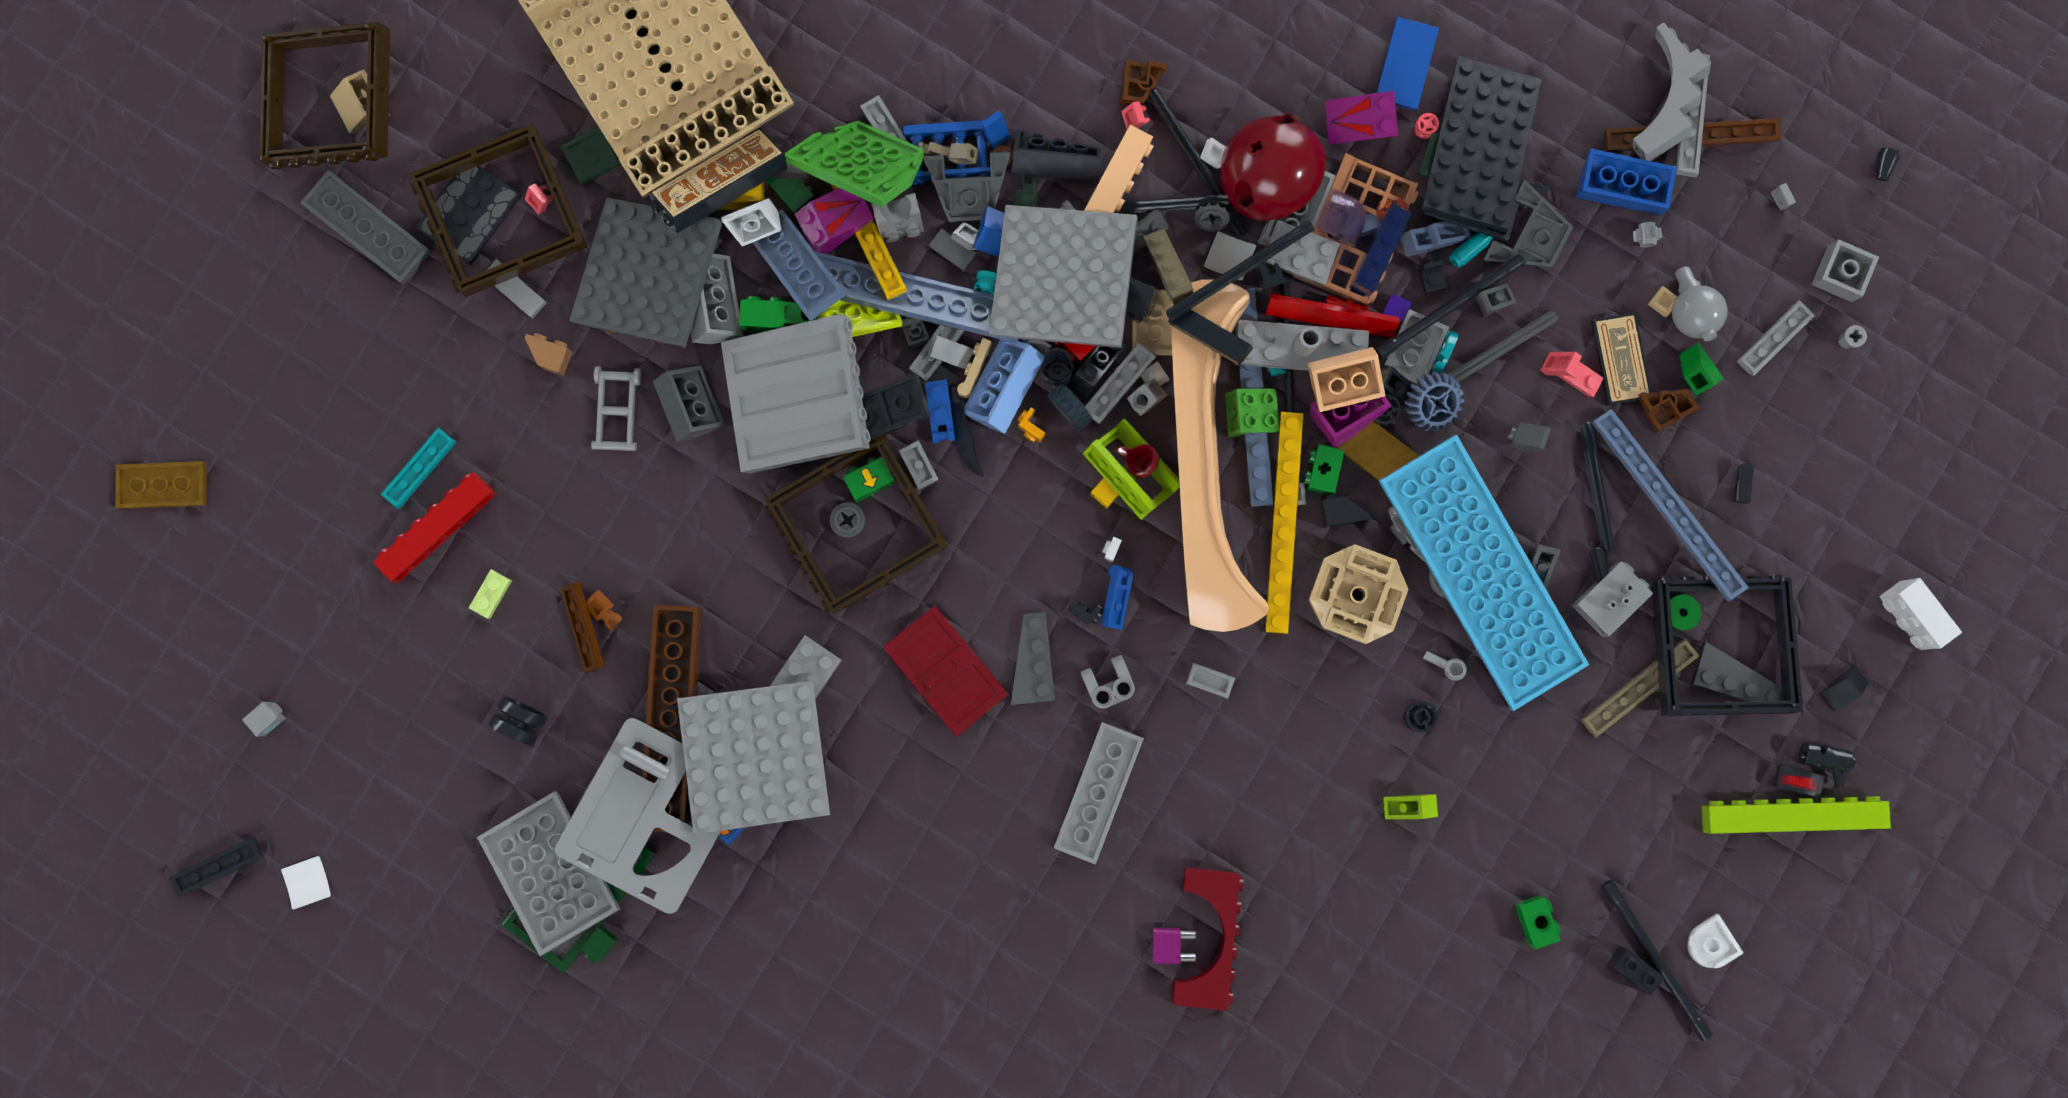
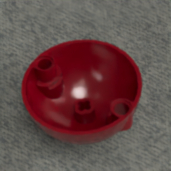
M1292 113L1255 119L1240 128L1225 147L1221 159L1220 172L1222 188L1233 208L1248 218L1269 221L1289 216L1306 205L1319 189L1326 169L1324 147L1316 134L1305 124L1299 122Z

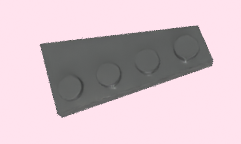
M1046 612L1023 614L1011 705L1055 701Z
M1707 642L1702 643L1691 685L1746 702L1783 700L1782 687Z

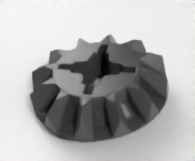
M1208 203L1206 207L1200 205L1199 210L1195 211L1194 222L1203 231H1219L1228 224L1229 212L1226 211L1225 206L1220 207L1218 203L1214 206ZM1210 214H1213V216L1215 217L1214 221H1212V218H1210Z
M839 504L830 515L831 528L840 537H854L864 528L865 516L862 509L856 504ZM842 513L848 517L854 516L851 520L853 528L848 524L840 526L844 521Z

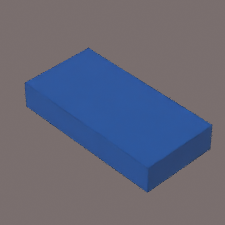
M999 110L981 123L988 143L993 150L1011 138L1005 119Z

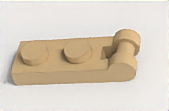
M983 338L981 343L977 342L975 345L973 363L969 362L964 372V375H967L964 383L959 384L957 388L958 395L962 399H968L974 389L991 348L990 340Z

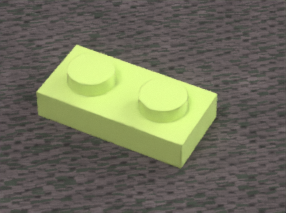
M491 569L470 604L469 609L490 619L512 580Z

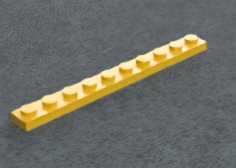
M1280 413L1267 594L1269 611L1266 614L1265 632L1288 634L1303 413Z

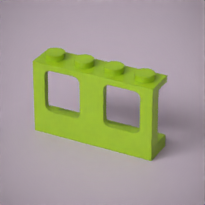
M1124 418L1101 439L1095 440L1083 452V455L1142 520L1180 488V481L1163 460L1159 458V466L1151 475L1162 486L1163 491L1152 500L1134 481L1136 477L1127 471L1125 465L1122 467L1105 448L1115 439H1120L1127 448L1148 445Z

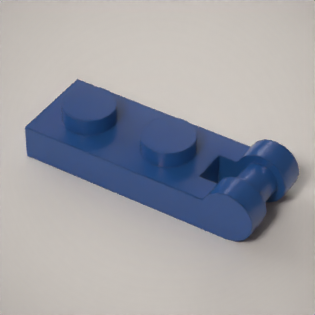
M947 379L925 382L928 408L931 415L930 423L933 444L947 439L948 441H955ZM946 424L947 431L939 432L938 425Z
M1112 565L1109 569V576L1111 578L1101 626L1122 630L1133 580V570Z

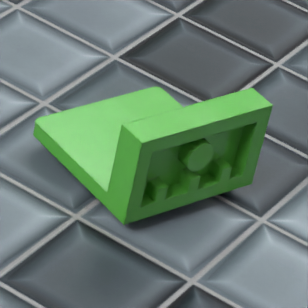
M1235 389L1225 393L1228 437H1237L1246 433L1279 432L1276 389Z

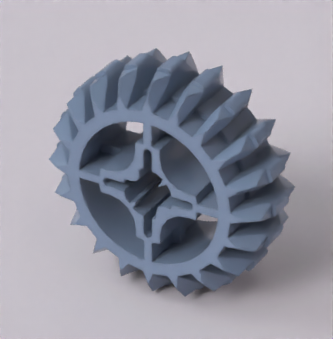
M1432 372L1431 375L1428 373L1424 374V380L1417 378L1418 384H1412V392L1406 393L1410 399L1404 401L1409 406L1405 409L1410 414L1409 419L1416 426L1422 427L1426 431L1432 430L1437 432L1438 428L1445 429V424L1452 425V418L1458 419L1457 411H1463L1462 407L1459 406L1465 402L1461 398L1464 394L1459 389L1461 385L1455 381V378L1443 372L1440 374ZM1430 398H1433L1439 405H1436Z

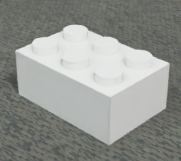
M1921 578L1899 581L1879 596L1883 601L1884 608L1895 616L1898 626L1908 633L1911 637V643L1920 650L1940 649L1962 633Z

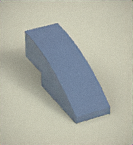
M1445 221L1431 224L1428 227L1409 230L1401 235L1400 239L1406 257L1467 241L1471 234L1469 229Z

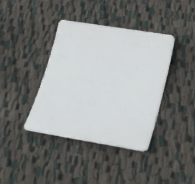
M1218 231L1204 267L1224 274L1252 256L1256 245Z
M319 856L281 869L293 910L330 897L327 877Z

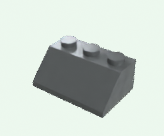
M701 365L666 371L653 381L676 442L694 439L725 426Z

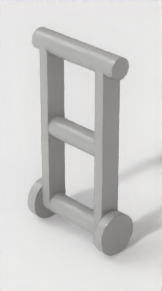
M596 366L594 369V382L599 384L596 441H592L591 448L597 450L637 451V443L633 442L635 391L636 386L641 384V369L635 368L634 372L602 371L601 366ZM605 380L630 381L628 407L604 406ZM604 415L628 416L627 442L602 441Z

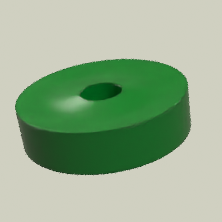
M1677 595L1670 598L1672 628L1688 630L1695 627L1701 618L1699 603L1689 595ZM1680 609L1685 611L1683 617L1679 614Z

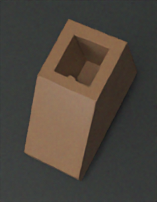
M534 333L533 336L526 334L525 340L537 365L543 370L564 376L573 353L567 348L568 344L555 340L554 343L546 341L547 337Z

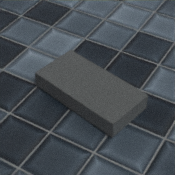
M941 228L929 244V248L965 272L977 256V253L966 249L951 239L952 235Z

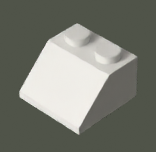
M769 198L721 217L722 222L741 246L781 231L779 212Z

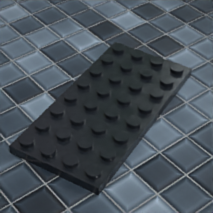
M1457 57L1421 210L1507 233L1542 79L1468 58Z

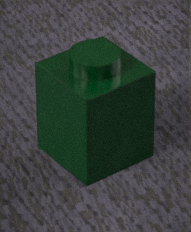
M602 925L595 930L581 950L585 953L584 957L590 962L595 963L596 961L600 963L620 939Z

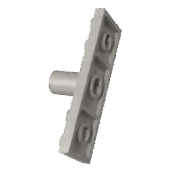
M1238 320L1237 337L1248 342L1253 347V350L1241 365L1309 371L1307 365L1309 362L1368 348L1369 331Z

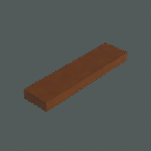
M574 582L560 588L584 672L588 673L604 667L580 582Z

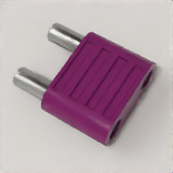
M1153 927V964H1180L1181 961L1195 962L1196 958H1181L1196 957L1195 954L1181 953V939H1195L1196 932L1181 931L1180 928Z

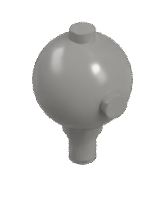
M1682 267L1675 272L1679 282L1678 292L1680 295L1673 304V322L1684 335L1696 339L1703 338L1704 341H1711L1717 337L1716 333L1723 327L1727 319V303L1716 289L1702 286L1699 281L1694 279L1690 267Z

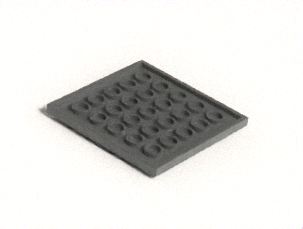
M606 197L569 321L577 325L686 348L722 221L716 218L704 217L677 234L672 227L668 228L665 225L660 213L656 214L651 206Z

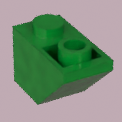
M1699 342L1679 354L1684 379L1696 396L1724 379Z

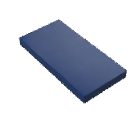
M1397 17L1376 93L1394 91L1395 106L1417 111L1438 35V27Z

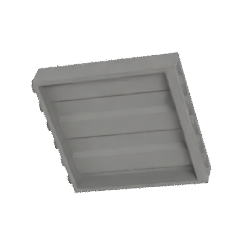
M838 314L721 342L741 472L754 473L870 448V434L865 422L867 413L862 403L863 389L859 384L858 377L860 369L856 363V345L853 342L851 333L853 325L848 316Z

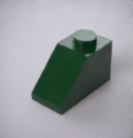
M770 178L766 181L769 188L794 216L796 212L815 200L813 195L815 193L814 189L807 182L803 184L800 179Z

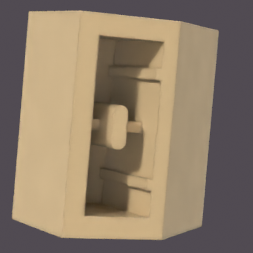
M363 69L344 78L330 95L350 134L366 127L367 73Z

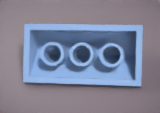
M1000 339L964 407L965 416L990 429L1005 434L1044 361V355L1029 344L1019 341L1014 343Z

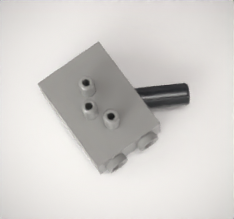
M1597 547L1589 550L1597 581L1571 606L1602 637H1609L1653 593L1649 590V584L1645 580L1639 579L1633 573L1634 569L1628 563L1617 562L1608 569L1603 549Z

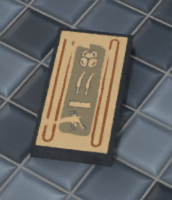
M1636 312L1591 320L1607 406L1640 401L1639 394L1642 392L1652 393Z

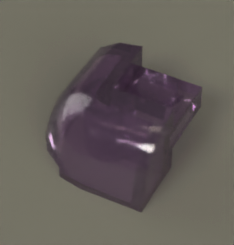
M1334 189L1316 227L1335 236L1334 239L1355 248L1365 226L1366 213L1363 205L1355 198Z

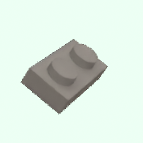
M919 441L899 450L919 490L939 481Z

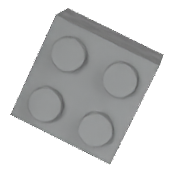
M1838 239L1827 246L1811 285L1853 302L1863 297L1879 257Z

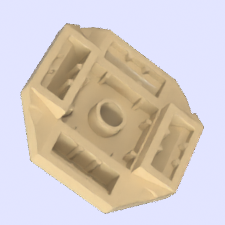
M1354 544L1323 559L1308 601L1323 629L1367 644L1394 631L1408 592V587L1397 560ZM1354 589L1362 592L1363 597L1361 601H1356L1353 598L1352 592Z

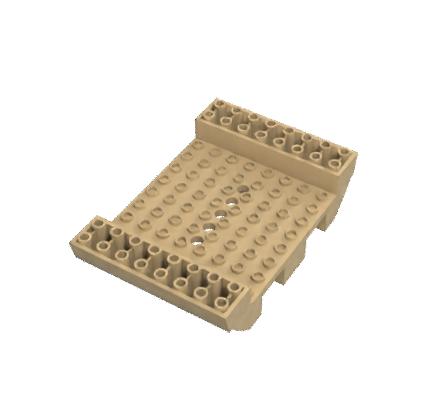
M518 0L643 198L648 196L650 191L699 164L794 106V102L771 66L768 67L726 0ZM628 11H637L636 17L634 19H627L626 14ZM647 28L648 34L645 37H639L637 35L639 29ZM652 46L660 47V51L656 55H650L649 49ZM663 64L671 65V70L668 73L660 72V67ZM679 81L683 83L681 90L673 91L671 89L674 82Z

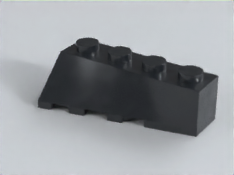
M1017 129L1013 150L1012 173L1022 176L1038 175L1042 178L1057 177L1063 180L1076 179L1084 182L1099 181L1102 148L1078 142L1069 145L1064 139L1055 138L1051 141L1043 139V134L1034 133L1033 136L1024 134L1025 130Z

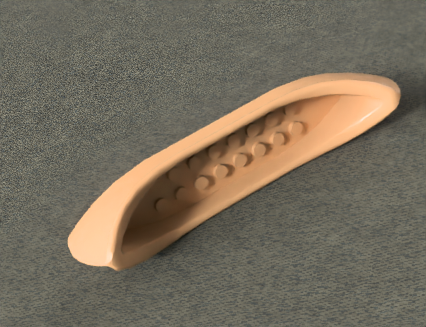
M1213 280L1191 282L1193 292H1196ZM1231 283L1191 310L1232 333L1239 318L1249 304V293ZM1171 326L1182 531L1190 625L1204 630L1220 632L1238 630L1264 617L1269 611V606L1239 569L1234 560L1224 529L1220 500L1215 418L1216 381L1222 355Z

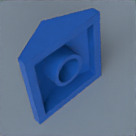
M988 206L985 207L974 242V249L999 258L1005 213Z

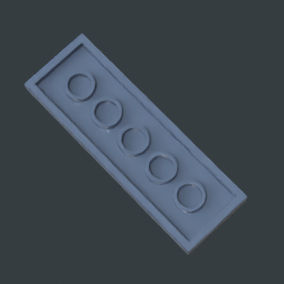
M781 209L779 211L781 231L753 242V244L807 318L812 321L844 297L846 293Z

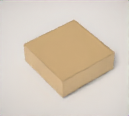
M1662 286L1648 305L1664 317H1667L1672 311L1677 296Z

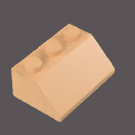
M1373 347L1307 363L1311 385L1320 412L1385 396L1378 354Z

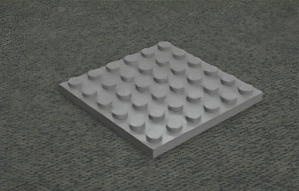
M1006 205L989 335L1122 348L1137 215Z
M813 681L677 699L694 835L830 815Z

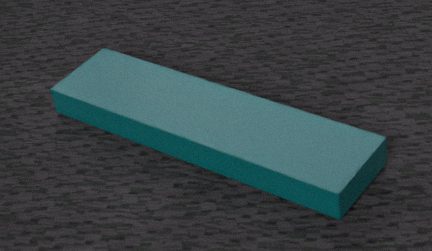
M438 427L380 495L397 509H400L457 442Z

